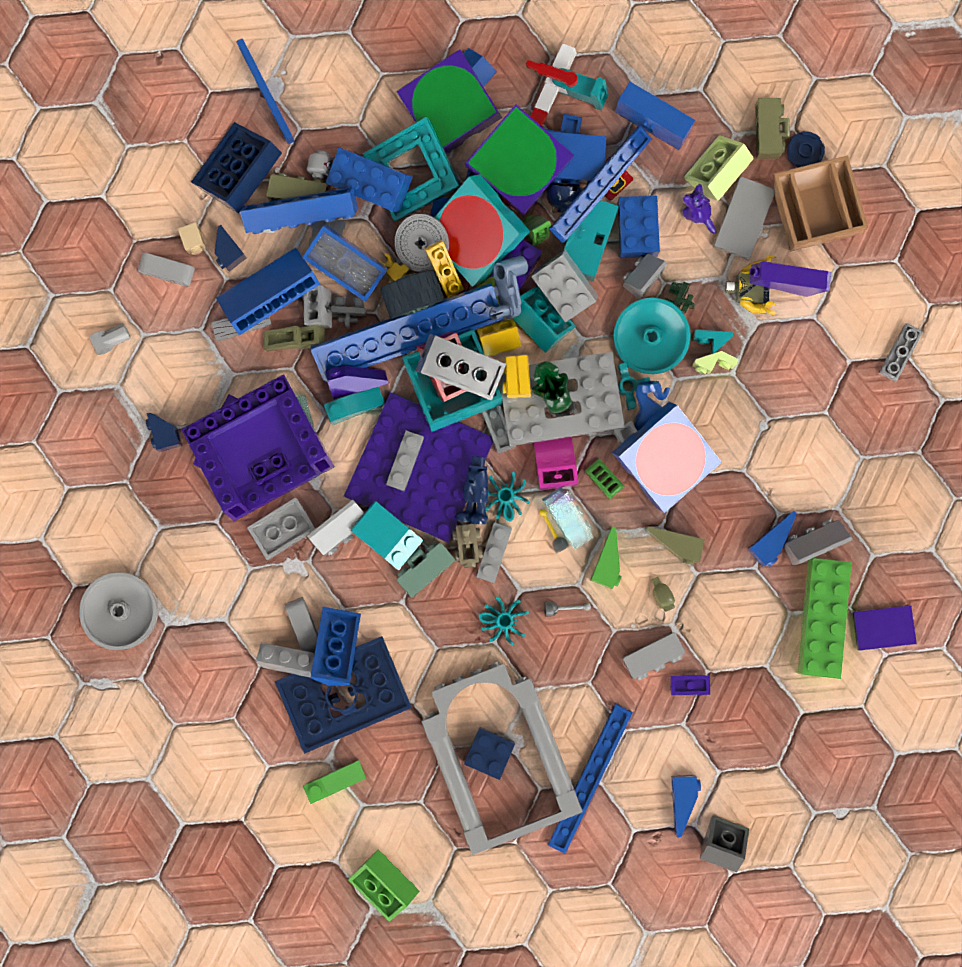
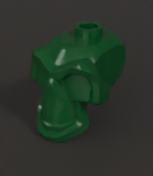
M544 361L536 366L534 379L537 385L532 390L535 395L543 399L551 413L563 412L572 404L567 389L568 376L566 373L558 374L559 368L556 365Z

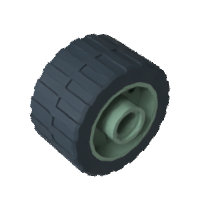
M433 270L404 276L383 286L380 290L389 317L392 319L421 311V309L444 300L435 271Z

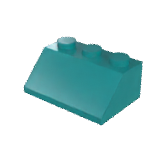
M538 285L520 296L521 313L519 316L512 318L545 353L556 346L576 327L571 320L565 322Z

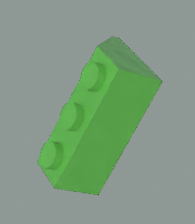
M379 850L372 854L348 879L389 922L403 911L420 892Z

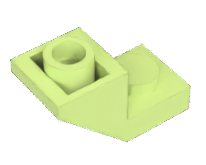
M720 351L696 359L692 366L695 367L697 372L705 375L712 372L716 362H719V366L729 370L737 365L739 359Z

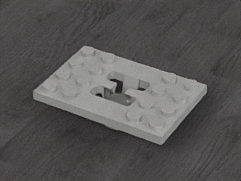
M612 352L550 361V363L559 368L558 374L566 373L568 380H576L578 387L574 392L567 387L571 400L574 401V405L569 412L562 414L551 413L547 408L548 412L556 418H546L544 409L547 406L543 399L535 395L532 390L537 385L534 373L538 364L529 365L530 397L508 398L507 393H503V382H506V374H502L500 378L510 446L625 428ZM576 402L580 403L581 413L571 415L575 410Z

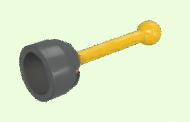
M541 509L539 514L543 516L555 538L552 544L553 549L556 553L569 547L566 539L557 536L546 515L547 511Z

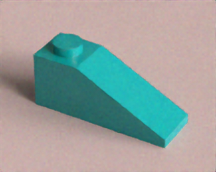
M379 387L339 398L324 404L331 424L335 425L383 406L385 401Z

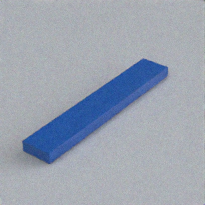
M243 38L237 40L236 43L287 144L295 142Z

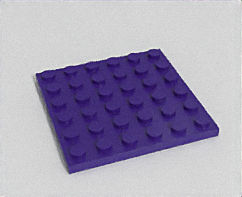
M390 392L344 497L368 508L376 501L402 523L449 543L458 523L456 515L459 512H463L467 503L463 499L467 471L470 468L468 464H471L472 456L485 457L486 460L493 444V439L491 436L460 422L431 432L421 405ZM406 431L423 436L424 440L404 492L387 486L386 483Z

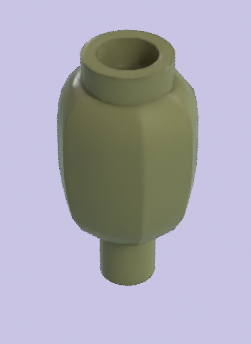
M659 577L653 578L652 582L655 586L653 594L658 606L664 609L665 612L675 608V598L672 591L666 584L661 583Z

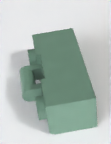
M436 542L427 549L429 552L427 554L421 548L417 549L406 561L411 568L409 570L404 568L397 574L399 576L397 579L398 583L411 598L456 561L441 542L438 545ZM422 556L424 560L415 566L413 563Z

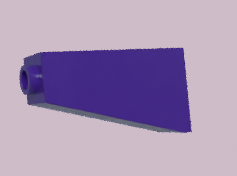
M762 261L751 265L749 272L750 284L804 297L830 291V271Z

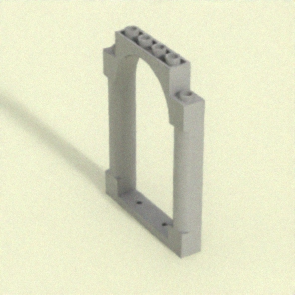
M500 662L489 665L490 669L482 672V669L471 672V677L464 679V676L455 678L451 685L446 686L445 683L435 686V691L431 693L439 714L437 715L436 712L425 715L426 719L422 721L472 855L583 812L532 679L527 680L525 676L515 680L516 684L513 685L505 664L501 665ZM476 683L497 684L507 689L517 699L560 807V811L488 838L447 728V714L453 699L464 688Z

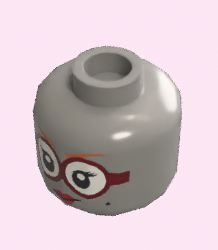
M316 150L315 153L309 156L308 173L312 175L313 179L323 180V178L329 175L333 159L328 152Z

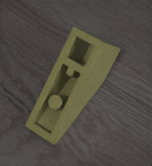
M649 526L646 527L645 531L678 559H683V563L694 565L695 562H700L705 539Z

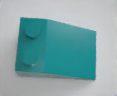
M376 501L372 503L350 530L398 570L423 541Z

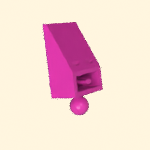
M572 437L534 442L539 490L555 489L552 495L553 501L557 504H563L568 498L567 492L563 490V487L578 486L579 484ZM565 474H568L570 476L569 481H565L563 479V476ZM546 476H549L551 478L550 483H546L544 481V478Z

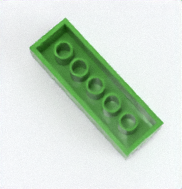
M817 558L808 560L798 674L841 679L852 562Z

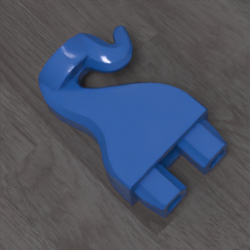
M643 381L636 387L635 393L639 403V410L634 418V426L637 431L662 408L659 403L648 397L647 394L653 392L658 400L666 399L669 394L670 388L666 387L664 392H662L659 381Z

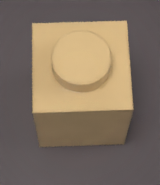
M196 222L178 228L184 248L188 254H199L203 251L202 249L206 248L200 228Z

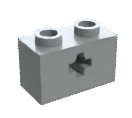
M318 285L304 294V325H319L326 329L332 328L331 291L322 285Z

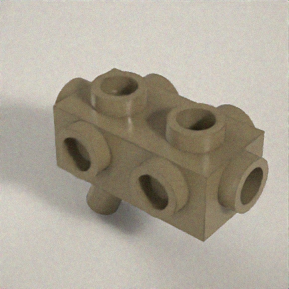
M462 521L460 525L456 526V530L453 531L454 542H458V549L455 550L456 561H460V565L464 564V568L476 567L479 559L483 558L482 547L477 545V539H481L480 528H476L475 524ZM466 551L473 553L471 558L465 556Z

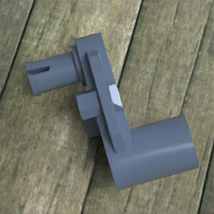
M523 256L513 257L494 265L495 287L493 289L501 305L489 310V314L495 313L489 315L494 321L502 317L511 319L519 316L521 313V299L516 277L526 274L528 271V264Z

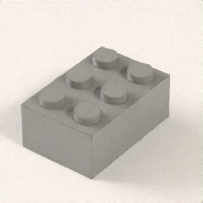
M565 249L534 270L531 276L565 322L597 301V292Z

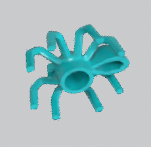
M513 471L509 488L507 484H505V487L501 484L500 489L493 476L490 475L489 479L498 493L488 491L489 496L497 498L485 507L486 511L495 503L500 502L496 518H500L504 504L503 516L505 520L511 522L515 517V512L510 503H512L519 515H522V512L514 499L522 500L527 504L530 503L528 499L514 495L524 488L526 480H523L519 488L512 490L515 482V472Z
M496 597L501 606L502 613L486 604L485 608L498 616L489 612H483L478 616L479 620L485 624L495 622L497 624L482 627L481 630L485 631L499 627L497 633L489 639L490 642H493L504 629L506 640L511 645H514V642L509 637L508 629L521 637H525L524 633L512 627V625L516 626L513 621H517V619L513 618L527 615L529 612L521 611L510 614L513 607L521 602L520 600L513 602L507 612H505L504 603L500 597Z

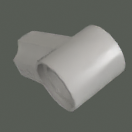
M124 323L107 331H98L89 337L97 355L108 353L114 346L131 339Z

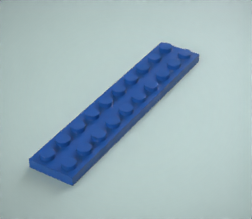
M489 283L444 299L442 302L421 309V311L384 320L313 345L310 349L323 381L327 382L326 371L333 367L352 366L366 368L418 350L417 346L427 342L429 334L440 336L449 331H454L457 335H461L498 322L504 318L502 317L494 321L489 316L495 314H489L490 309L499 307L493 286Z

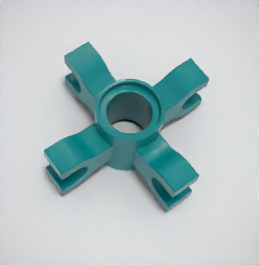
M627 362L621 363L618 366L621 377L618 389L619 393L625 396L627 410H632L637 407L633 392L640 382L650 381V377L635 380L629 377ZM624 382L630 383L632 390H624L622 384Z

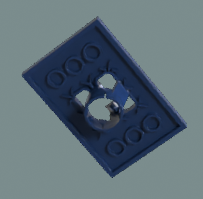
M383 636L355 648L352 672H354L357 678V683L354 685L350 682V687H348L351 697L355 695L354 701L349 707L346 706L344 709L335 707L333 704L340 702L337 692L329 695L332 686H329L326 695H324L321 688L323 683L310 677L291 674L275 681L304 754L412 708ZM361 693L364 695L366 705L357 709L355 703L357 702L358 694ZM330 707L335 711H340L343 715L334 717Z

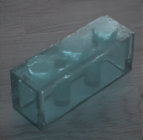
M559 487L544 497L542 501L568 543L576 550L594 538L590 532L593 528L587 520L584 521L581 517L584 513L578 505L575 506L572 502L575 498L571 492Z

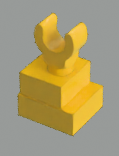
M385 253L388 261L382 264L389 268L386 274L392 281L411 274L410 269L405 264L400 266L396 262L393 263L391 257Z

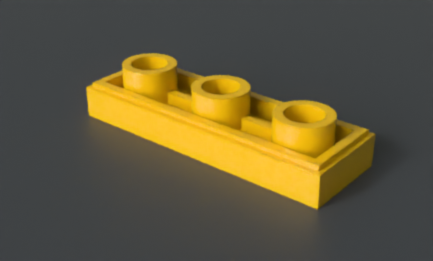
M439 240L425 248L424 250L445 297L450 298L463 291L464 288L444 242Z

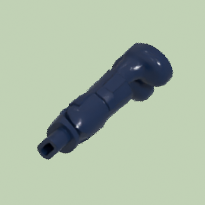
M472 456L471 464H468L470 468L467 471L463 492L464 501H468L465 511L457 513L456 520L472 524H488L485 503L488 502L487 486L489 478L487 466H485V457Z

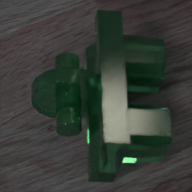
M672 282L669 293L677 297L675 301L665 298V300L672 302L679 309L683 305L681 309L683 313H686L688 308L694 309L695 304L692 302L694 296L688 294L685 299L689 291V283L683 282V284Z

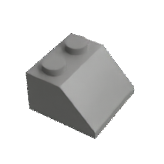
M647 254L645 257L641 256L634 264L636 266L634 271L631 272L629 270L623 277L624 283L622 287L638 300H641L664 272L668 263L650 254Z

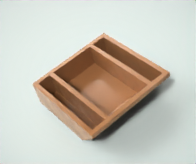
M848 155L774 174L775 199L790 252L863 234L868 229Z

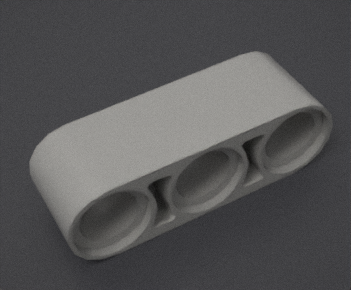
M142 253L137 271L144 275L189 287L195 268L149 253Z
M301 597L286 603L285 608L301 650L314 653L318 632L304 598Z

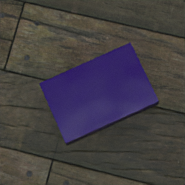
M912 606L852 612L858 651L917 644Z

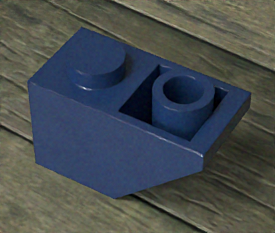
M147 413L148 419L145 421L148 430L152 432L153 437L150 440L153 448L163 452L182 446L177 427L152 413Z

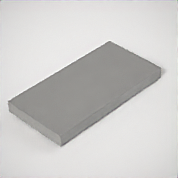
M740 177L714 247L749 260L775 194V189Z

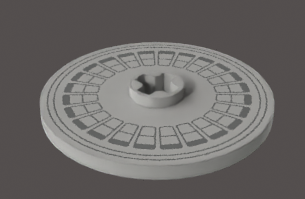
M416 214L406 218L399 225L395 234V249L399 259L414 271L433 270L424 249L442 240L448 251L449 238L447 231L438 219L427 214ZM421 239L422 241H425V245L423 246L418 244V241H420Z

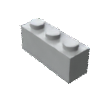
M672 632L622 657V660L631 678H637L639 681L648 676L647 672L653 669L657 672L665 668V663L669 661L675 663L683 659L681 655L685 654V651L676 633Z
M261 642L256 662L262 668L311 677L315 653Z

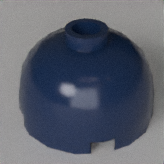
M549 184L546 190L548 203L552 207L558 208L557 212L563 213L584 187Z

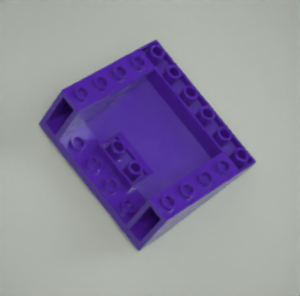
M284 374L181 429L222 511L233 521L244 517L335 467Z

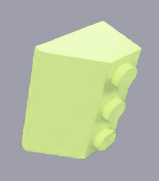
M719 135L687 172L684 179L695 188L698 184H701L704 195L718 201L754 158L744 143Z

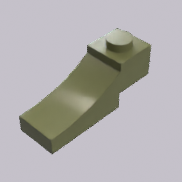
M319 325L301 328L292 326L264 331V350L266 351L284 349L309 350L311 346L325 342V328Z

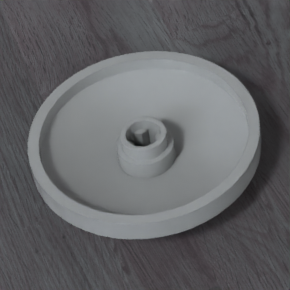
M121 572L106 574L91 583L84 592L79 608L80 622L86 635L97 645L110 650L130 649L141 644L152 633L158 618L157 599L151 587L135 575Z

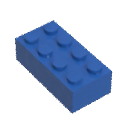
M338 147L326 184L338 189L353 187L355 196L390 211L400 213L413 176Z

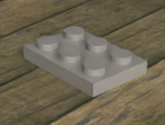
M297 497L247 527L266 560H270L316 529Z

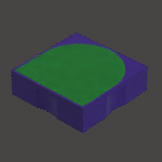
M460 49L397 91L415 122L425 117L429 118L446 154L462 145L472 135L482 132L502 118Z
M515 104L466 161L465 167L474 175H481L499 193L502 199L523 217L541 197L548 185L573 160L574 154Z

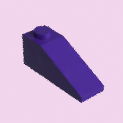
M341 366L333 367L326 371L327 382L333 399L389 384L386 370Z

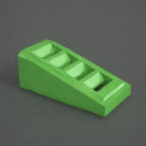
M600 459L585 470L586 474L609 500L625 487ZM600 466L602 469L593 475L592 471ZM605 471L606 475L601 480H598L597 477ZM610 477L612 480L604 486L602 483ZM615 483L617 486L609 492L607 489Z

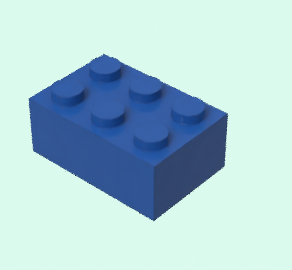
M657 196L619 197L617 205L619 206L620 258H640L641 256L645 257L647 254L658 257L660 243Z

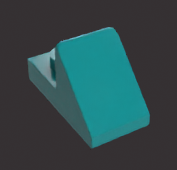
M695 330L692 341H697V344L703 345L711 342V354H714L733 337V332Z

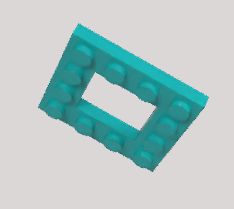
M428 117L423 118L363 153L364 157L391 167L390 161L419 145L434 178L406 194L400 213L390 211L395 222L461 186Z

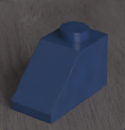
M222 225L218 226L214 252L218 259L215 261L222 269L226 267L230 272L247 257Z

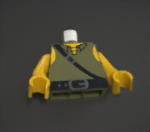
M769 255L766 259L753 262L744 267L738 273L736 282L726 281L725 292L736 293V302L740 303L743 308L751 313L768 312L770 315H774L776 312L770 310V308L777 305L769 301L770 288L750 284L749 272L751 265L762 261L771 263L773 258H777L776 256Z

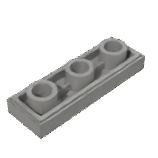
M905 323L879 374L896 382L923 331ZM899 349L903 350L904 355L899 353Z

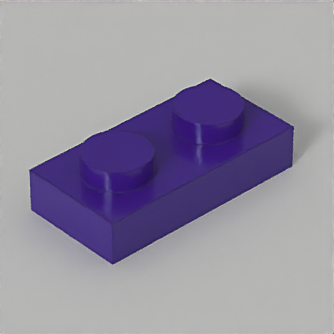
M710 675L670 676L671 695H710Z

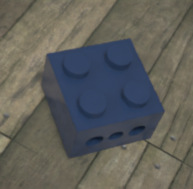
M479 727L464 765L500 780L515 742Z

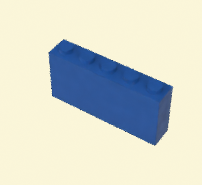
M547 131L574 154L573 160L550 184L560 185L561 182L568 183L569 186L588 184L605 164L606 136Z
M294 248L222 293L216 299L238 335H241L314 289L320 283L309 265L302 258L298 249Z

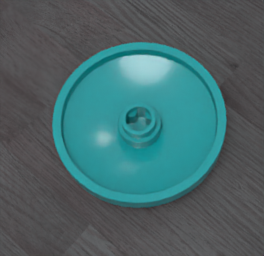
M644 298L630 304L620 314L614 328V344L619 357L624 363L627 362L628 367L643 374H660L674 368L685 357L691 340L690 326L684 313L672 302L661 298Z

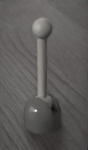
M553 601L544 602L545 617L556 615L558 610L584 609L588 611L591 609L589 603L575 606H558Z

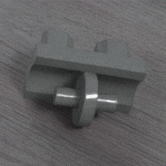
M335 297L334 306H331L332 315L346 316L339 317V322L345 323L346 328H350L351 323H358V318L351 316H367L364 301L360 298H353V307H346L345 297Z

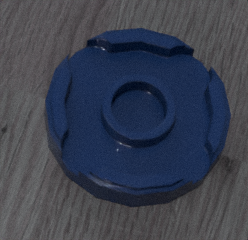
M803 131L791 138L787 145V157L793 166L799 168L822 161L825 155V146L817 134Z

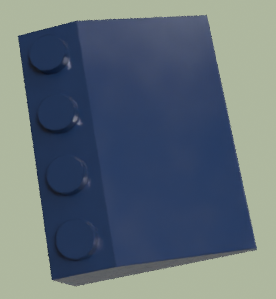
M234 122L191 183L239 214L282 152L270 140Z

